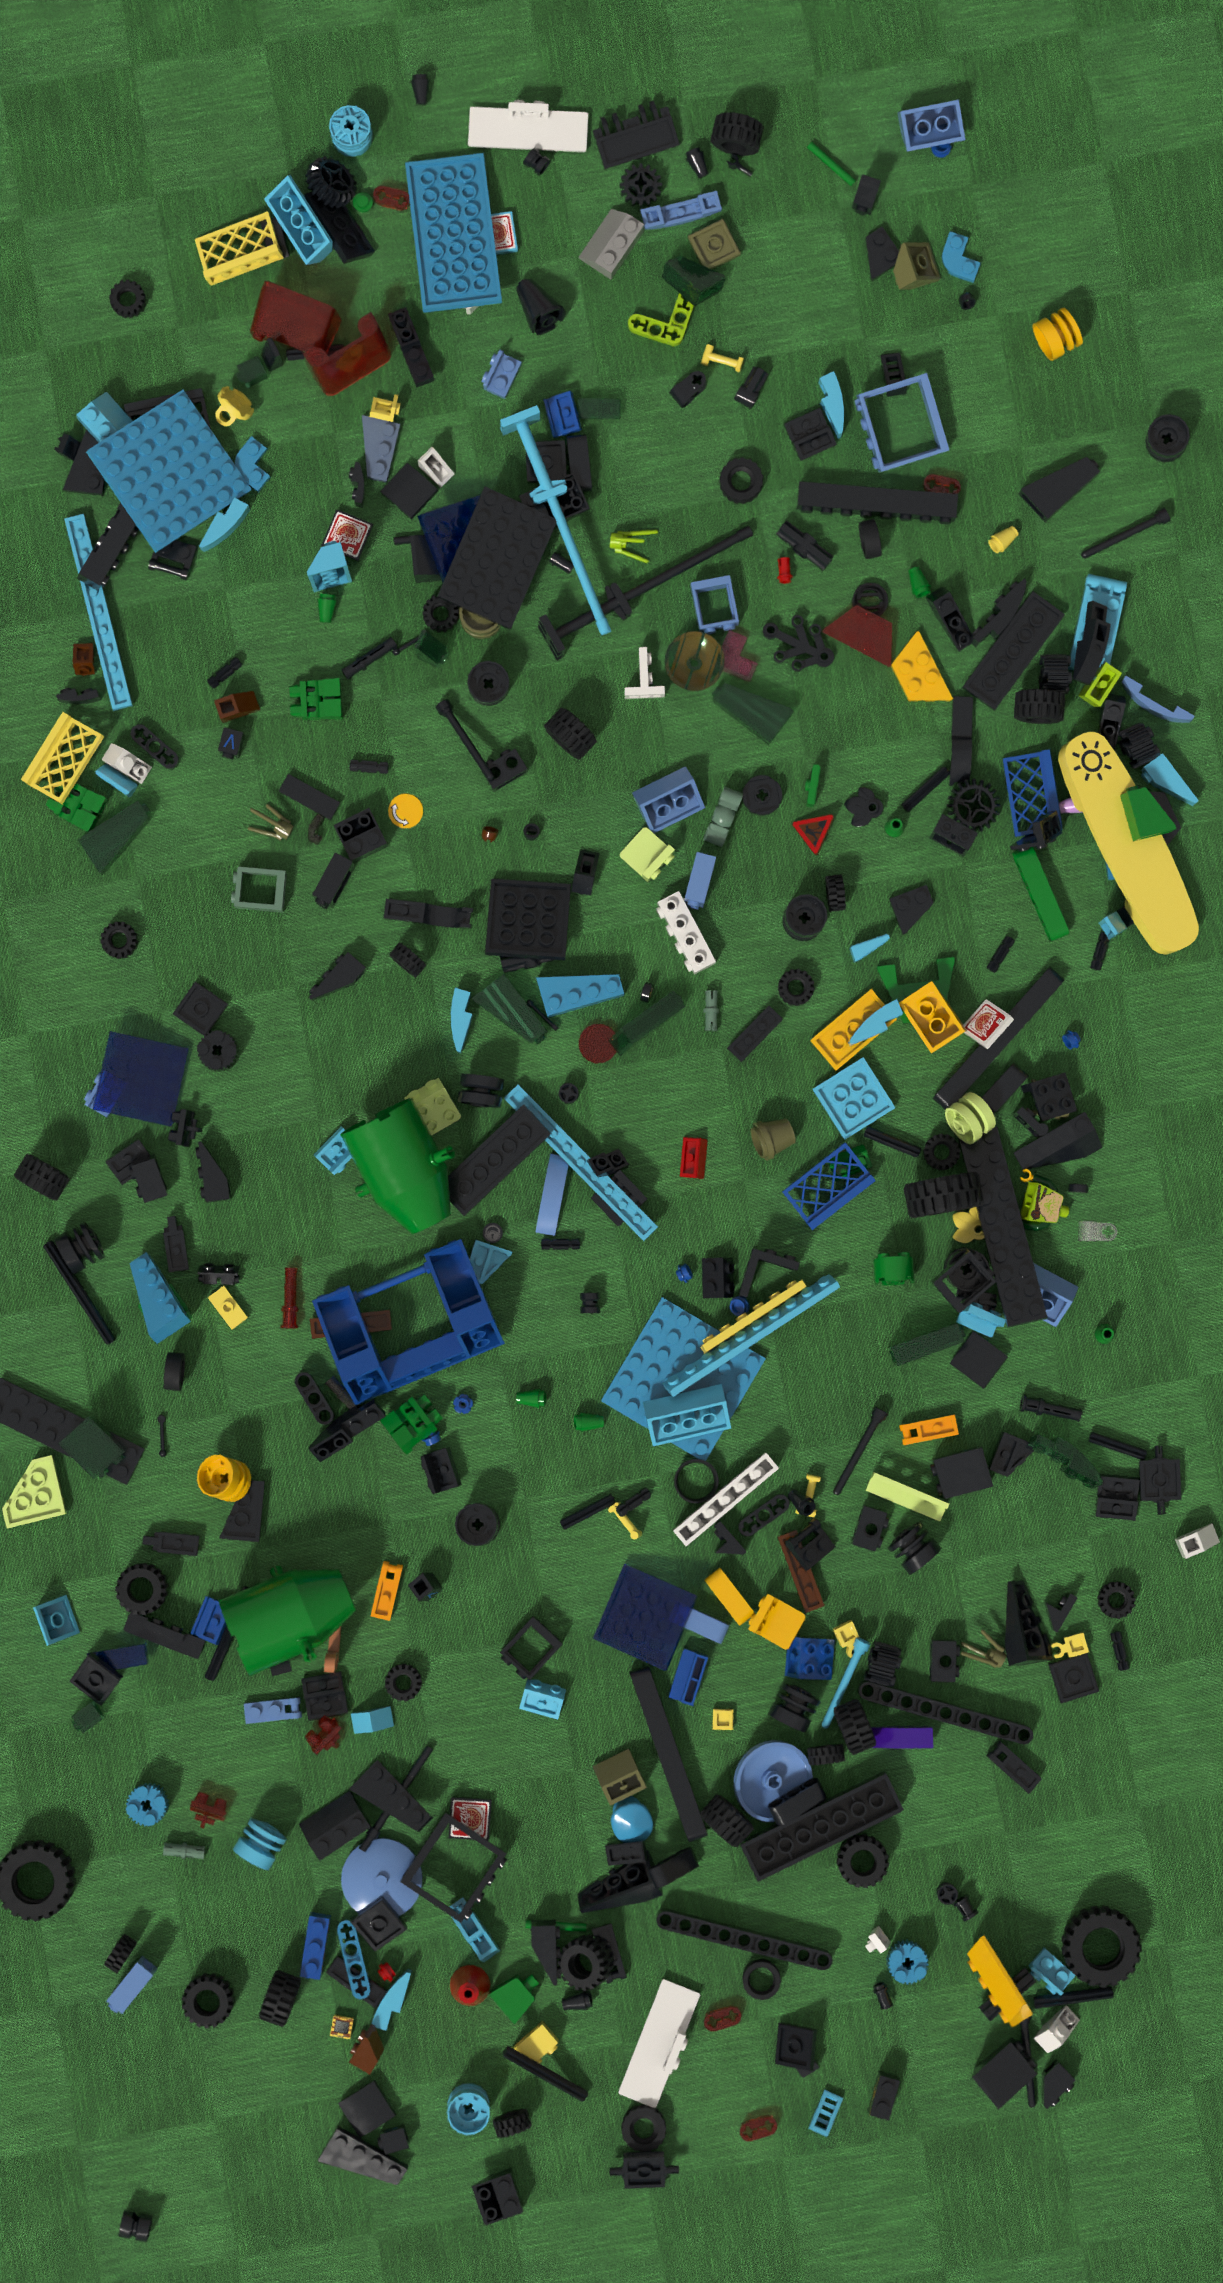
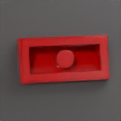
M683 1137L680 1177L704 1179L707 1139Z

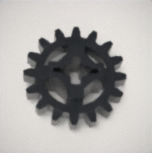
M640 163L639 168H636L633 164L632 171L625 170L626 176L621 175L622 183H620L619 188L623 189L621 196L626 195V203L631 200L632 207L638 203L639 207L642 208L643 203H646L649 207L651 200L653 202L657 201L656 196L661 195L659 189L662 188V183L659 182L661 176H655L657 173L656 169L650 171V165L643 168L642 163ZM640 179H642L643 183L642 192H640L639 188Z

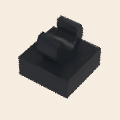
M63 434L62 437L58 438L60 441L59 447H55L54 450L68 460L74 461L81 442L68 434Z

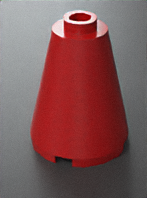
M465 1965L457 1969L450 1980V1991L454 1999L465 2006H475L483 2002L490 1991L488 1974L482 1968L474 1965Z

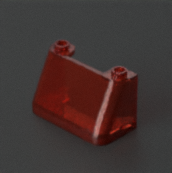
M264 281L250 333L252 338L257 341L263 342V340L272 338L275 341L302 351L306 355L305 359L310 362L316 363V361L323 363L342 319L336 309L326 303L272 282Z
M371 312L363 316L358 322V329L362 336L328 357L326 352L319 347H314L303 353L307 368L324 394L328 396L338 394L390 360V349Z

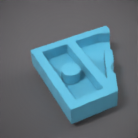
M475 1240L469 1258L480 1284H483L512 1255V1251Z

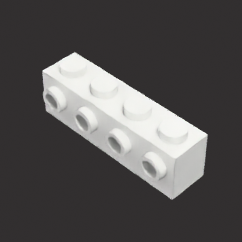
M678 891L658 901L656 911L661 919L665 918L668 924L665 928L670 937L674 935L677 941L674 945L678 953L684 954L686 958L684 964L689 972L693 971L695 975L714 965L716 961L680 892Z

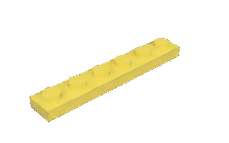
M796 1280L785 1286L787 1290L780 1293L777 1291L769 1297L770 1301L766 1304L760 1302L752 1308L754 1311L749 1315L745 1312L737 1317V1323L730 1326L728 1323L719 1329L721 1333L714 1337L711 1334L702 1340L704 1344L700 1348L703 1353L709 1352L802 1291L806 1287L803 1280L798 1283Z

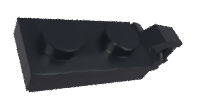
M168 1216V1227L164 1228L163 1233L169 1272L190 1270L182 1225L178 1226L176 1216Z
M160 1531L154 1532V1536H143V1544L153 1545L152 1550L157 1552L198 1556L199 1535Z

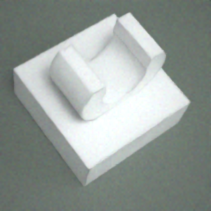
M878 1926L870 1933V1940L867 1941L868 1944L865 1947L869 1952L877 1948L881 1954L887 1950L891 1942Z

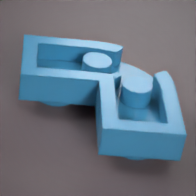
M950 231L942 252L943 264L952 276L974 283L981 262L962 256L968 237Z
M251 436L238 452L235 458V466L248 485L259 493L271 478L269 474L256 465L266 453L267 448Z

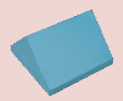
M67 1595L33 1607L47 1646L80 1633Z

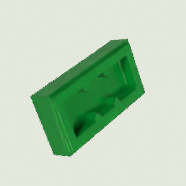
M813 764L811 777L806 779L805 791H808L806 803L808 807H813L816 801L821 766Z

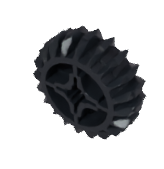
M326 156L318 157L309 165L305 174L307 178L305 182L309 185L307 189L312 190V195H315L318 201H323L324 206L329 204L331 208L334 206L336 208L344 207L352 201L356 193L357 182L353 180L355 176L350 174V169H346L344 167L345 164H340L338 159L334 161L332 157L327 158Z
M972 779V785L969 784L968 780H964L965 787L958 783L957 787L960 790H951L955 797L948 796V799L953 801V804H947L948 808L953 807V811H949L948 815L955 814L956 817L952 818L953 820H959L960 824H964L968 828L971 826V829L975 832L976 826H978L979 831L982 832L984 831L983 824L990 828L991 826L988 821L996 822V819L992 817L993 814L1000 815V812L994 811L995 807H1001V804H995V800H999L1000 796L993 797L992 795L997 790L992 789L989 791L990 783L983 787L984 780H980L978 785H976V779ZM976 789L971 799L960 798L965 791ZM981 792H984L988 797L990 808L981 803ZM976 800L978 802L976 804H979V807L983 809L978 808L971 811V807L964 802L973 803ZM958 804L966 807V820L960 815ZM977 812L988 813L981 821L972 823V819Z

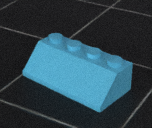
M287 175L264 200L306 265L320 263L332 252L333 241L291 175Z
M107 392L91 401L76 415L77 419L98 443L132 422V419Z
M331 541L325 543V546L320 548L310 565L307 575L314 592L352 582L341 542Z
M722 1384L680 1393L674 1397L671 1395L643 1402L653 1446L731 1429Z

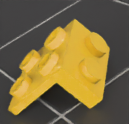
M767 1594L759 1602L758 1607L760 1608L757 1614L751 1617L748 1630L787 1650L804 1623L806 1615L776 1597Z

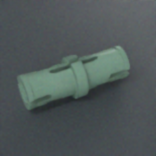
M711 990L705 991L706 1004L703 1009V1013H705V1031H718L717 1013H719V1009L717 1008L718 991L716 990L712 991V999Z
M164 1842L163 1856L181 1857V1859H185V1857L204 1859L205 1846Z

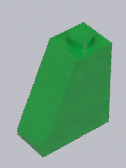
M1138 786L1129 787L1126 789L1127 792L1120 795L1133 842L1170 833L1177 829L1174 822L1146 787L1138 789Z

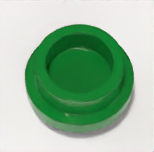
M362 192L354 197L353 206L358 212L365 213L372 208L373 201L369 194Z

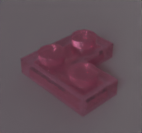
M729 630L721 647L715 668L750 683L758 663L740 656L747 637Z

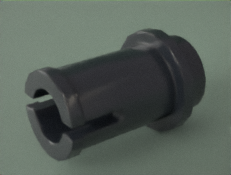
M554 552L549 560L552 563L551 566L555 565L567 574H570L574 568L573 563L561 556L560 552Z
M884 1982L873 1985V1993L878 1998L881 2010L892 2007L893 2003L887 1991L888 1985H885Z

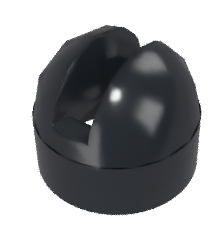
M965 292V294L960 295L959 304L963 310H969L975 306L976 300L971 293Z
M529 823L524 827V836L527 840L533 841L539 837L540 829L536 824Z

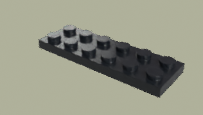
M1033 591L962 688L995 711L1065 614Z
M525 1104L448 1176L450 1202L463 1216H466L552 1134Z

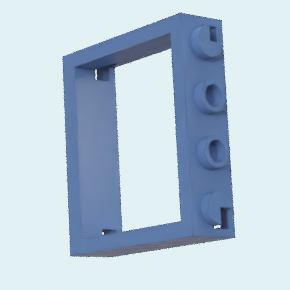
M927 373L856 395L857 399L854 400L857 411H861L863 418L860 419L863 431H867L868 438H866L868 449L873 452L872 464L874 469H878V472L949 451ZM918 382L937 448L884 464L865 399Z

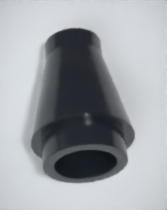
M413 75L411 85L416 104H428L430 85L428 75Z
M700 147L685 153L686 161L696 173L698 179L709 174L704 151H701Z
M796 1489L789 1492L788 1498L800 1515L809 1516L814 1512L816 1505L812 1498Z
M582 1990L562 1998L564 2011L588 2010L590 2007H593L591 1992Z

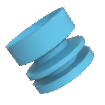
M347 105L340 107L333 113L330 118L329 129L333 145L337 151L350 157L359 156L366 152L372 143L373 134L369 116L365 111L357 106Z
M251 1818L248 1822L251 1828L245 1827L244 1832L250 1838L240 1837L233 1850L251 1864L264 1870H269L276 1859L270 1850L280 1852L282 1848L279 1844L284 1845L287 1838L272 1825Z
M464 2083L455 2087L449 2095L447 2101L448 2121L451 2127L458 2133L473 2135L482 2131L490 2118L489 2097L486 2091L479 2085ZM472 2104V2108L465 2109V2105Z

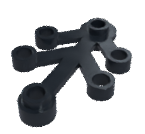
M795 615L791 620L799 640L778 630V626L774 623H767L763 627L762 633L766 639L773 640L777 638L795 647L787 651H776L774 654V661L776 663H783L786 659L807 653L813 657L803 661L795 659L791 665L793 671L800 672L803 668L815 664L820 667H828L832 664L834 654L831 649L824 646L820 634V625L813 624L809 629L810 635L814 637L817 649L809 645L803 628V618L800 615ZM794 619H800L801 624L796 625ZM769 627L774 628V633H768L767 629ZM817 627L819 632L814 634L811 629ZM782 654L784 658L782 660H778L776 658V655ZM821 654H827L828 659L822 660ZM796 662L801 664L800 669L794 667Z

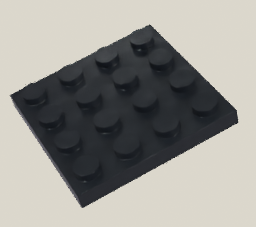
M491 878L485 955L565 960L571 884Z

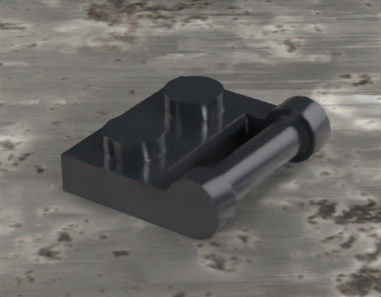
M175 540L157 553L153 551L148 569L152 571L156 569L180 576L181 579L187 581L197 546ZM159 557L184 564V568L180 569L158 562Z
M1021 1107L1012 1114L1034 1137L1039 1138L1047 1134L1048 1126L1044 1123L1039 1124L1034 1119L1035 1114L1028 1107L1026 1109Z
M816 1518L809 1521L808 1526L796 1536L790 1537L785 1542L787 1548L805 1571L813 1567L836 1547L821 1528V1523ZM814 1532L816 1537L800 1549L798 1544Z

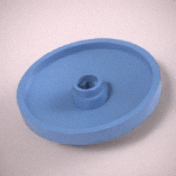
M779 1740L762 1742L747 1751L738 1763L734 1774L735 1796L740 1806L752 1817L761 1821L775 1822L768 1809L769 1803L807 1780L812 1779V1769L806 1756L792 1744Z
M391 1838L374 1839L366 1852L359 1849L360 1845H358L350 1853L342 1869L341 1885L346 1900L356 1912L360 1913L375 1901L384 1897L394 1911L401 1916L414 1905L419 1894L400 1882L416 1855L408 1846ZM420 1866L411 1881L422 1887L423 1877Z

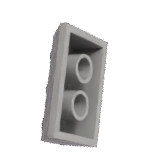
M611 209L578 258L612 280L643 234L644 224L628 213Z

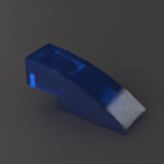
M146 1643L93 1652L115 1670L149 1664Z

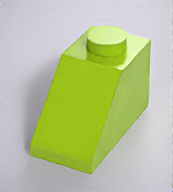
M1104 662L1097 670L1091 684L1085 685L1078 696L1094 707H1101L1122 673L1107 662Z

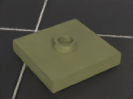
M724 219L688 236V240L705 273L741 256Z

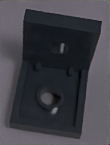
M753 1248L738 1296L747 1298L758 1260L793 1271L798 1270L800 1262L796 1261V1257L787 1254L784 1257L777 1256V1251L766 1248L763 1252Z

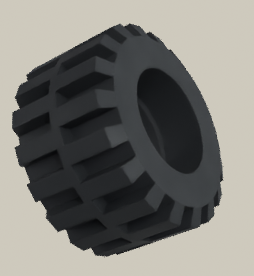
M733 112L721 113L715 117L710 142L719 150L738 156L754 155L759 152L764 127L758 120L748 115Z
M1025 689L1015 693V719L1035 724H1053L1064 720L1065 695L1061 692L1047 689Z
M560 708L544 725L552 739L568 754L579 760L597 742L590 729L573 713L564 708Z
M31 1154L25 1155L14 1174L17 1180L52 1200L59 1199L70 1180L66 1174Z
M147 1563L135 1564L123 1571L117 1579V1586L115 1587V1591H117L116 1598L117 1600L119 1599L121 1607L126 1608L127 1612H132L134 1615L152 1613L160 1608L165 1602L166 1596H168L167 1588L169 1586L166 1582V1576L155 1565ZM138 1577L147 1578L153 1585V1595L146 1601L137 1600L131 1593V1583Z
M858 1699L834 1707L835 1718L848 1750L852 1755L876 1746L873 1731Z
M716 1794L700 1812L702 1819L720 1837L734 1847H738L754 1830L751 1822L721 1795Z
M858 1834L853 1835V1838H847L846 1842L840 1846L841 1849L837 1853L838 1869L842 1877L850 1885L853 1884L857 1888L859 1886L868 1888L871 1885L873 1887L878 1881L881 1882L883 1880L882 1877L887 1874V1867H889L888 1854L882 1843L876 1840L875 1837L867 1836L866 1834L858 1836ZM859 1850H868L875 1858L873 1867L866 1872H857L851 1865L852 1856Z
M591 1934L587 1936L581 1935L562 1948L563 1951L559 1954L561 1959L558 1960V1965L561 1968L558 1970L559 1973H563L564 1977L562 1979L564 1981L567 1980L570 1987L575 1986L576 1990L582 1989L587 1991L597 1987L611 1975V1970L614 1967V1964L611 1962L614 1961V1957L610 1956L611 1949H607V1943L605 1941L601 1942L600 1937L596 1936L593 1938ZM580 1953L590 1959L592 1972L587 1971L581 1965Z
M277 1970L269 1984L259 2018L284 2027L299 1991L301 1978Z
M204 1973L202 1976L198 1975L188 1984L182 1996V2009L185 2010L184 2015L190 2018L189 2021L191 2023L195 2022L197 2027L205 2026V2028L213 2026L214 2028L218 2024H222L233 2009L235 1996H233L234 1990L230 1988L229 1981H224V1977L221 1975L220 1977L216 1976L215 1973L208 1975V1973ZM200 1991H214L220 1999L219 2007L214 2011H205L200 2008L197 2003V1995Z

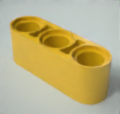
M718 1568L704 1579L739 1626L756 1614L721 1568Z

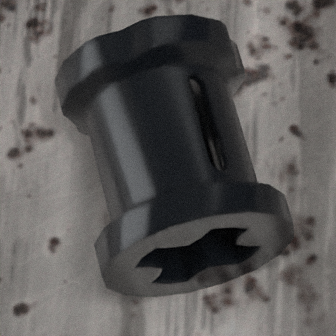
M968 1894L961 1896L953 1903V1906L957 1907L963 1916L962 1920L964 1922L978 1914V1910L974 1909L969 1901Z

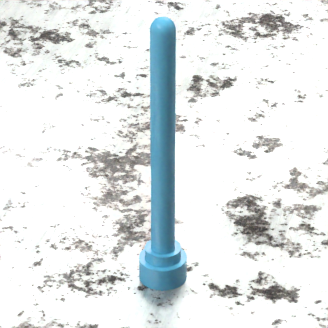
M856 1637L853 1643L854 1653L822 1721L823 1728L830 1726L834 1717V1707L839 1706L861 1655L868 1652L871 1643L862 1638Z

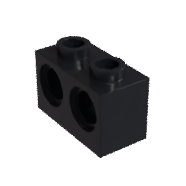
M507 749L500 754L501 757L497 760L490 759L486 762L490 770L497 769L501 772L498 778H493L492 780L486 778L493 792L528 772L516 749L512 751ZM515 759L518 764L515 768H509L506 765L507 761Z

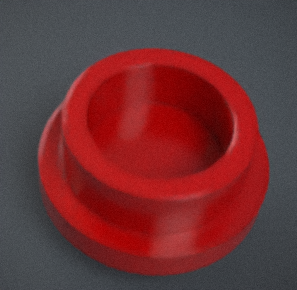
M387 1962L380 1964L378 1973L384 1981H393L392 1978L396 1974Z

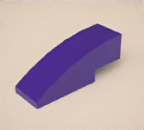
M932 1726L871 1727L876 1739V1746L872 1748H933Z

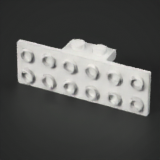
M514 100L509 102V109L470 107L468 146L586 152L588 113L549 111V104H545L543 101L525 103L523 100Z
M662 1979L618 2091L620 2095L653 2108L657 2107L669 2074L672 2073L673 2069L677 2070L681 2059L678 2058L680 2050L684 2051L688 2042V2039L685 2038L686 2030L700 1993Z

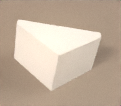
M433 447L418 460L419 468L440 488L454 475L453 471Z

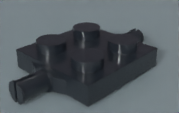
M1154 1446L1155 1458L1138 1460L1140 1501L1156 1502L1157 1515H1165V1502L1182 1500L1180 1459L1163 1458V1446Z
M664 2151L623 2152L622 2167H609L610 2176H622L624 2189L665 2187L667 2174H679V2165L666 2166Z

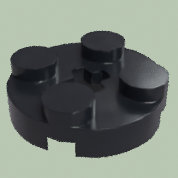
M758 775L751 778L742 792V800L745 807L750 813L758 816H766L778 809L782 800L780 785L766 775ZM760 790L768 794L764 801H761L756 796Z

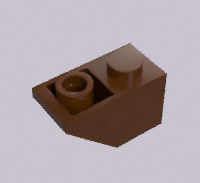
M254 691L231 694L214 700L222 723L260 710Z
M373 2024L370 2025L367 2031L363 2029L358 2038L360 2043L355 2042L350 2051L352 2057L349 2063L369 2075L384 2051L379 2034Z

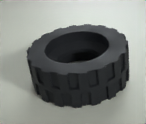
M744 457L735 458L727 462V465L722 468L719 479L720 490H722L724 497L726 496L729 501H733L736 504H746V502H751L754 498L758 497L763 486V475L761 468L758 467L756 462L749 458L744 459ZM743 471L749 474L751 484L747 489L737 490L733 487L731 479L736 472Z
M640 2104L639 2106H634L631 2110L629 2109L623 2117L621 2126L623 2139L634 2151L651 2152L663 2143V2139L666 2136V2122L663 2114L657 2108ZM641 2118L649 2119L654 2125V2131L648 2138H640L634 2132V2125Z

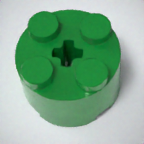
M909 1252L898 1253V1256L891 1257L889 1253L877 1254L878 1257L873 1260L875 1285H878L879 1281L882 1282V1286L904 1285L905 1280H910V1283L915 1282L914 1262Z

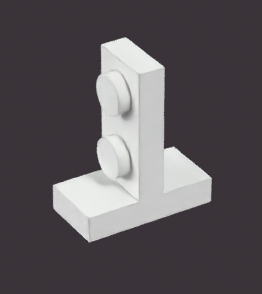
M639 647L640 687H625V699L665 697V686L649 687V684H652V672H648V665H652L651 653H647V647Z

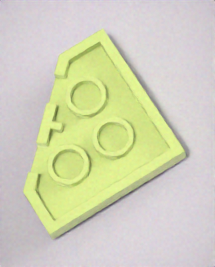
M53 1455L34 1459L30 1462L26 1472L2 1508L6 1528L67 1514Z

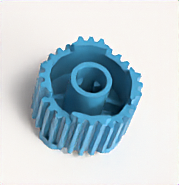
M145 1783L139 1787L137 1786L129 1794L126 1811L129 1817L133 1818L132 1821L135 1820L136 1824L139 1822L140 1825L151 1826L156 1822L158 1823L169 1809V1804L167 1803L169 1799H166L168 1796L165 1795L166 1792L163 1791V1787L159 1788L160 1785L156 1786V1783L153 1785ZM143 1801H151L150 1806H152V1808H145V1804L143 1803Z
M908 1939L905 1942L904 1940L902 1942L898 1941V1944H894L895 1947H891L892 1950L888 1951V1958H886L888 1970L899 1983H917V1980L920 1981L925 1977L926 1970H928L927 1955L924 1949L916 1942H909ZM905 1958H909L910 1961L912 1960L909 1966L902 1965L905 1962Z

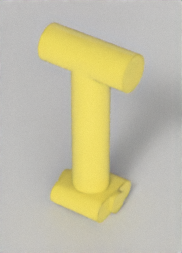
M706 345L700 364L708 366L711 360L735 367L736 372H741L744 358L739 357L736 360L712 353L714 346Z
M807 1474L806 1479L809 1481L806 1496L813 1499L816 1483L820 1482L821 1477ZM814 1510L809 1517L815 1518L817 1510Z
M621 1502L613 1504L608 1509V1512L615 1513L630 1532L632 1539L641 1537L642 1531L638 1530L626 1515L620 1517L617 1514L616 1507Z

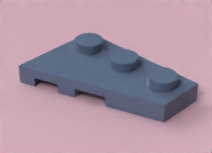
M362 415L367 478L387 483L401 425Z

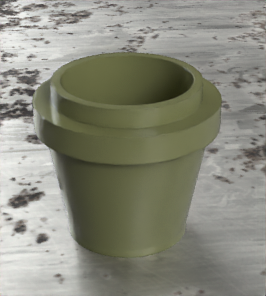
M786 1118L768 1122L758 1121L753 1123V1128H751V1138L758 1155L766 1161L773 1159L776 1154L796 1143L793 1128Z

